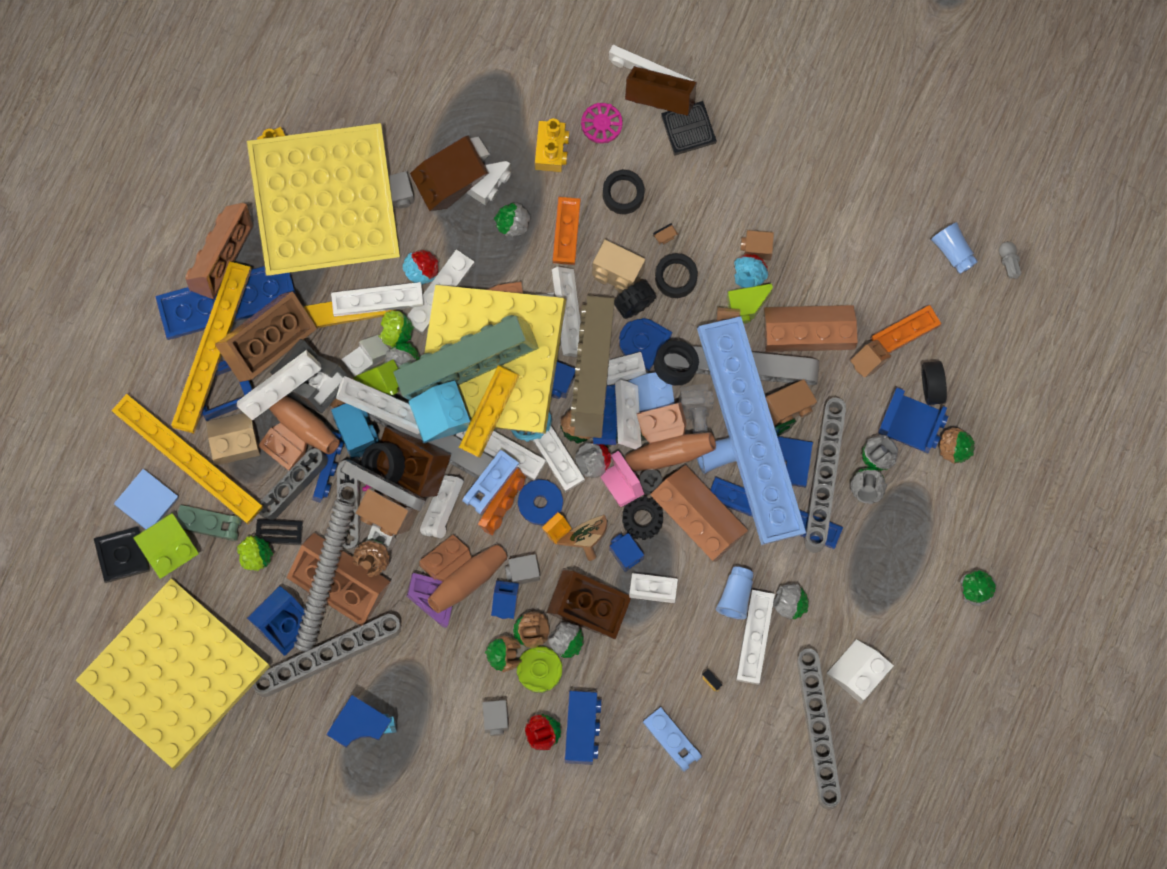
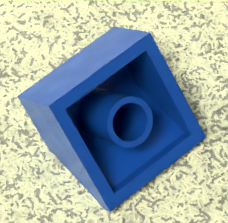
M279 586L247 619L285 656L295 647L296 635L299 634L298 629L301 628L300 622L303 621L302 615L305 613L304 608L295 598Z

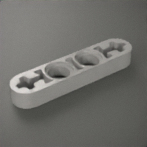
M346 459L341 469L345 474L415 510L421 511L426 502L421 496L353 461Z
M343 460L337 467V499L347 500L343 497L342 491L345 487H352L354 489V496L348 501L355 505V508L352 509L355 514L360 505L359 480L349 476V480H354V484H342V479L347 480V474L341 471L346 461ZM355 514L354 520L348 523L349 526L355 525V530L350 529V535L354 536L355 540L351 541L350 545L346 541L342 543L345 549H353L359 544L360 516Z

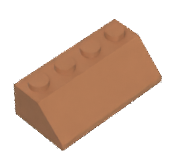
M239 203L226 206L223 213L217 216L216 225L213 231L208 233L205 246L202 250L198 251L193 268L187 271L185 279L190 291L211 299L215 298L229 261H235L253 227L247 204Z
M854 305L764 307L765 352L856 349L858 340Z
M687 465L668 477L650 494L714 562H717L749 531Z
M313 533L301 545L287 575V579L307 592L313 587L311 583L315 581L313 576L317 574L315 569L319 567L317 562L321 560L319 555L322 554L321 548L324 547L323 541L325 539L316 533ZM340 550L341 556L338 557L340 561L336 564L338 567L334 571L336 575L332 577L334 582L330 584L332 589L328 591L330 596L326 598L328 599L327 604L360 626H363L382 600L391 581L380 574L374 577L367 576L368 570L360 564L355 566L353 563L354 558Z

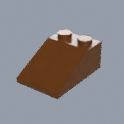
M464 136L423 161L410 175L429 211L448 209L488 175V172L469 136Z
M385 427L380 443L390 442L397 445L402 451L405 460L404 473L397 484L421 497L437 496L451 455L431 443H423L421 439L393 428ZM381 451L377 459V468L380 474L386 476L389 470V460L384 451Z
M562 570L546 613L598 634L616 639L631 598L625 593L580 573Z

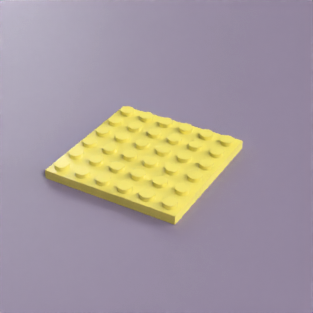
M381 123L246 141L266 276L400 257Z
M435 285L424 354L438 352L443 345L455 344L461 341L460 338L465 335L477 334L481 332V328L491 324L496 325L506 316H518L530 324L539 349L501 366L520 376L495 428L546 434L566 299ZM496 368L457 386L470 422Z
M170 579L76 681L175 770L270 666L174 580Z

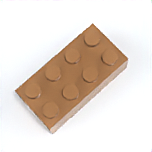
M292 291L279 295L217 342L215 346L239 382L252 380L291 350L300 339L304 340L317 328Z

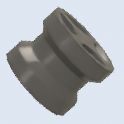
M648 469L641 474L639 481L644 494L650 495L662 484V477L658 471Z

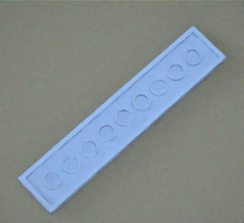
M741 316L699 326L697 328L761 545L805 534L804 524Z

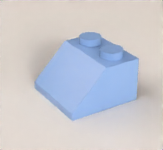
M647 373L627 381L638 385L640 412L675 404L672 385L662 381L656 373Z

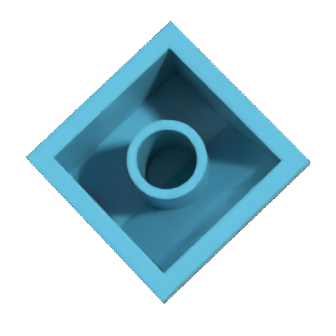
M455 380L434 386L409 400V405L423 443L464 432L470 424V419Z

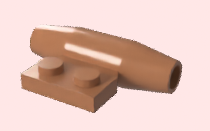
M285 396L268 408L280 423L269 429L258 446L288 471L305 455L307 444L328 455L335 452L338 448L339 440L325 423L296 400Z
M679 402L637 413L642 436L646 438L649 444L626 454L625 459L632 471L657 470L689 462L716 450V441L711 432L685 434L687 423L682 404Z
M454 535L450 536L419 561V566L434 580L443 581L428 598L430 607L435 612L440 613L464 600L493 576L507 560L506 552L499 545H494L471 558L469 548Z

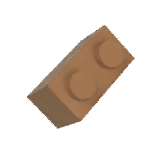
M804 379L766 397L774 427L797 416L801 418L808 416L813 412L812 408L817 403Z

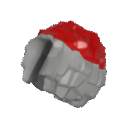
M587 442L579 447L575 461L579 466L580 472L585 477L597 478L601 477L610 466L611 454L605 445Z

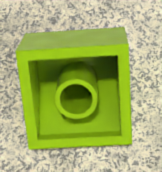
M173 513L133 537L160 579L199 554Z

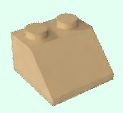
M245 413L206 422L212 458L216 466L260 456L253 420Z

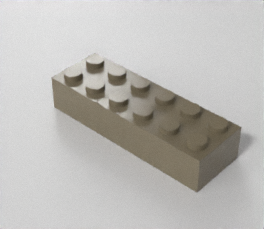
M587 296V305L582 304L570 425L575 427L574 436L602 438L615 298Z

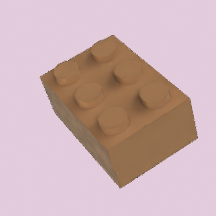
M369 488L355 514L361 516L360 520L368 525L374 523L381 527V532L393 536V534L398 535L409 531L419 511L374 488Z

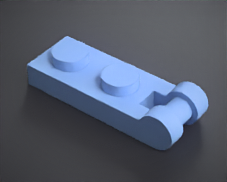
M500 450L464 496L462 502L472 505L476 508L475 511L482 515L518 468L519 462ZM478 492L485 495L481 501L476 498Z
M661 707L643 721L646 728L683 772L689 769L688 765L693 761L697 762L702 758L696 748L693 747ZM685 748L688 754L682 758L678 753Z

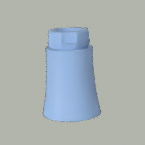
M957 222L948 226L931 239L947 257L952 266L957 269L959 274L978 263Z
M730 438L717 440L716 450L697 458L698 465L703 474L723 465L736 462Z
M736 566L732 568L722 597L716 607L718 613L734 619L747 618L748 601L753 585V572L751 570Z

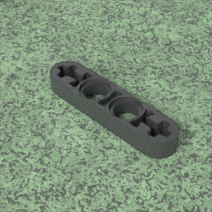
M310 449L260 501L259 504L263 506V509L259 512V515L268 520L276 519L325 468L328 462L327 455L319 449ZM315 456H318V457H317V459H318V462H317V463H315V460H314ZM304 470L305 476L303 480L297 482L296 476L298 472ZM288 487L289 494L285 498H282V489ZM269 505H271V506H270V508H271V511H270V512H268L269 510H268V508H267Z

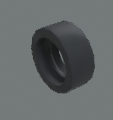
M630 170L614 171L606 178L603 184L602 196L605 205L609 210L617 214L626 215L633 213L640 208L644 201L645 187L643 180L638 174ZM620 180L632 182L637 190L635 199L628 204L615 202L610 193L614 183Z
M674 253L665 256L656 267L655 282L657 288L662 294L670 298L686 297L694 290L697 284L698 271L696 264L684 254ZM681 264L688 269L690 278L684 287L672 288L665 283L663 273L669 265Z
M680 340L664 343L658 350L654 361V369L658 377L665 383L673 386L689 383L699 365V357L695 349L688 343ZM674 353L681 355L689 363V369L686 372L680 373L672 371L665 365L664 357L667 354Z
M941 361L924 362L922 364V384L926 404H945L947 400V386L943 364Z
M390 442L373 443L368 446L363 453L361 466L381 476L377 468V459L380 452L384 451L389 460V470L384 478L397 483L403 476L405 469L402 451L397 445Z

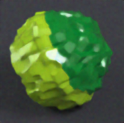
M400 311L386 312L380 324L384 329L378 335L382 342L390 347H394L396 344L407 343L411 340L414 326H412L410 319Z
M251 535L246 537L237 546V553L240 554L239 562L244 569L259 571L267 567L271 562L273 552L269 547V542H266L264 539Z

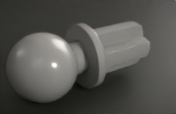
M1004 242L999 247V254L1003 258L1002 264L1006 266L1010 279H1018L1021 275V269L1019 266L1020 258L1016 254L1017 248L1012 242Z

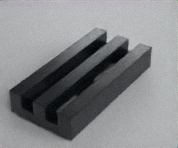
M257 519L256 536L269 542V544L302 545L303 521ZM261 526L297 527V531L261 529ZM261 535L297 536V539L261 537Z

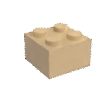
M604 240L593 261L592 276L602 284L609 283L615 286V289L622 293L631 285L639 283L645 270V259Z

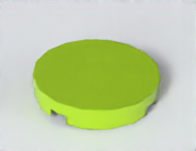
M533 647L525 651L518 660L522 662L517 666V676L519 682L526 689L535 693H544L558 685L562 677V664L560 658L553 650L547 647Z

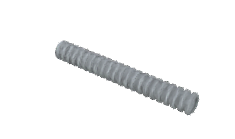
M336 499L334 502L336 506L332 509L334 513L330 516L332 520H329L330 527H327L328 533L325 534L326 540L323 541L324 547L321 548L322 554L319 555L321 560L317 562L319 567L315 569L317 573L313 576L315 581L311 583L313 587L309 590L311 594L307 597L309 600L305 604L307 608H304L305 614L302 615L301 628L298 629L297 641L294 642V646L301 651L307 652L313 649V645L316 644L315 638L318 637L319 624L322 623L323 611L326 610L325 604L328 603L326 598L330 596L328 591L332 589L330 584L334 582L332 577L336 575L334 571L338 568L336 564L340 561L338 557L341 556L342 543H345L344 537L347 536L346 530L349 529L348 523L351 522L349 517L353 515L351 510L355 508V505L348 500Z

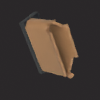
M672 223L653 233L659 245L661 243L664 245L675 239V235H679Z

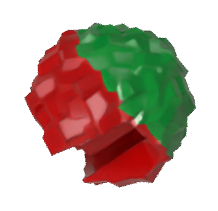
M544 714L535 715L526 724L525 734L530 747L535 750H550L561 738L560 722L553 719V717Z

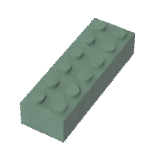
M509 315L496 325L491 324L481 328V332L477 334H468L461 337V341L455 344L443 345L438 352L433 354L426 353L420 356V360L414 363L407 362L402 364L398 370L393 372L402 396L411 400L434 386L454 380L458 386L497 368L498 365L502 366L539 349L530 324L518 316Z

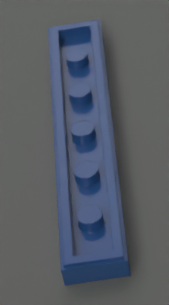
M715 477L710 491L726 507L753 517L745 488ZM799 510L806 531L809 514ZM813 516L814 520H816L817 522L824 521L821 518ZM829 522L826 547L835 549L843 527ZM818 536L810 537L811 541L816 543L822 542Z

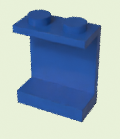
M896 388L878 434L886 435L893 440L925 453H929L931 448L936 449L941 437L937 435L939 427L944 429L949 417L945 415L947 407L943 406L942 410L936 409L904 396L905 390Z

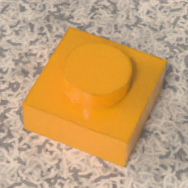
M556 513L542 527L554 544H557L572 529L560 513Z

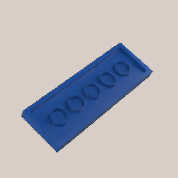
M264 266L252 269L234 322L252 317L281 294L292 291L295 294L290 273L266 276ZM187 287L155 296L167 340L205 330L217 294L214 299L192 292Z

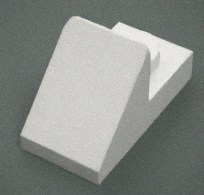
M378 335L361 340L359 342L360 347L342 359V362L353 377L372 368L386 357V352L390 349L382 342Z

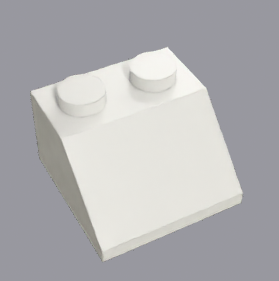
M856 639L827 672V675L862 704L892 670L894 665L876 650Z

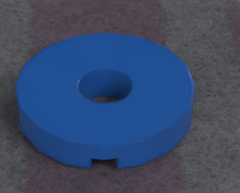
M547 480L531 481L519 493L518 508L520 514L533 525H545L556 513H561L563 498L561 491L555 484ZM538 497H543L546 499L547 504L544 508H537L534 505V500Z

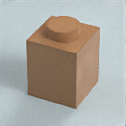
M747 230L746 237L741 238L740 251H745L744 255L754 254L763 260H771L774 233Z
M878 340L868 343L850 361L854 365L855 370L865 378L874 374L892 356Z

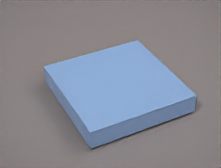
M142 469L115 501L114 505L146 530L160 521L179 497Z

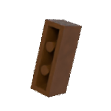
M633 66L626 78L625 100L688 116L695 104L697 82Z

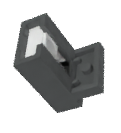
M300 339L270 373L272 375L307 350L321 363L322 369L291 391L289 395L294 400L323 413L335 400L341 379L344 376L350 377L339 365L318 356L304 340Z

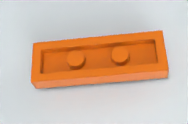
M558 197L553 250L554 264L575 265L581 202L579 198Z
M929 305L873 335L871 340H878L890 354L940 327L941 322Z
M517 468L491 501L478 523L484 532L492 536L495 530L501 526L502 518L506 511L512 507L516 494L524 486L526 477L520 469Z

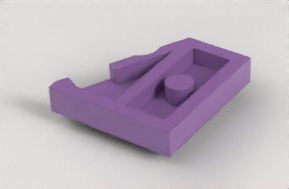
M412 573L406 597L438 624L447 628L452 606L437 613L428 603V598L443 581Z

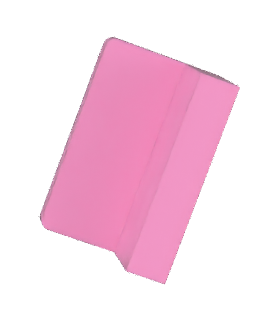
M617 451L611 455L614 466L607 469L600 478L618 505L623 507L644 495L640 481L621 453Z

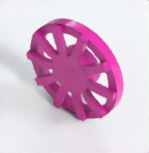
M597 103L588 107L583 113L581 128L584 135L592 142L600 144L609 143L615 140L622 130V116L612 104ZM601 107L607 108L604 114H602ZM597 108L598 115H596L592 110ZM612 110L615 114L608 117L609 111ZM590 113L594 119L586 118V116ZM618 117L619 122H611V119ZM585 122L593 123V125L585 128ZM610 126H618V130L615 132ZM595 129L593 136L588 133V131ZM607 131H609V132H611V133L613 134V135H612L611 137H609V138L606 137V132H607ZM598 133L603 134V139L596 138Z

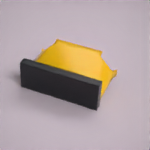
M709 669L702 674L703 679L714 692L719 691L720 687L723 686Z

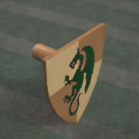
M605 515L575 527L557 542V545L581 547L584 549L588 561L594 560L596 555L593 546L603 537L607 529L608 522Z

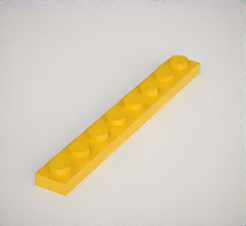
M230 261L228 263L171 424L172 428L195 433L222 356L215 344L230 333L252 271L249 266Z
M128 394L111 410L246 524L249 525L263 509L261 504Z

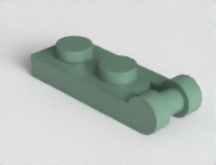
M180 505L177 515V521L185 531L230 541H237V529L242 523V519L237 516L224 515ZM224 523L229 524L228 531L222 530Z

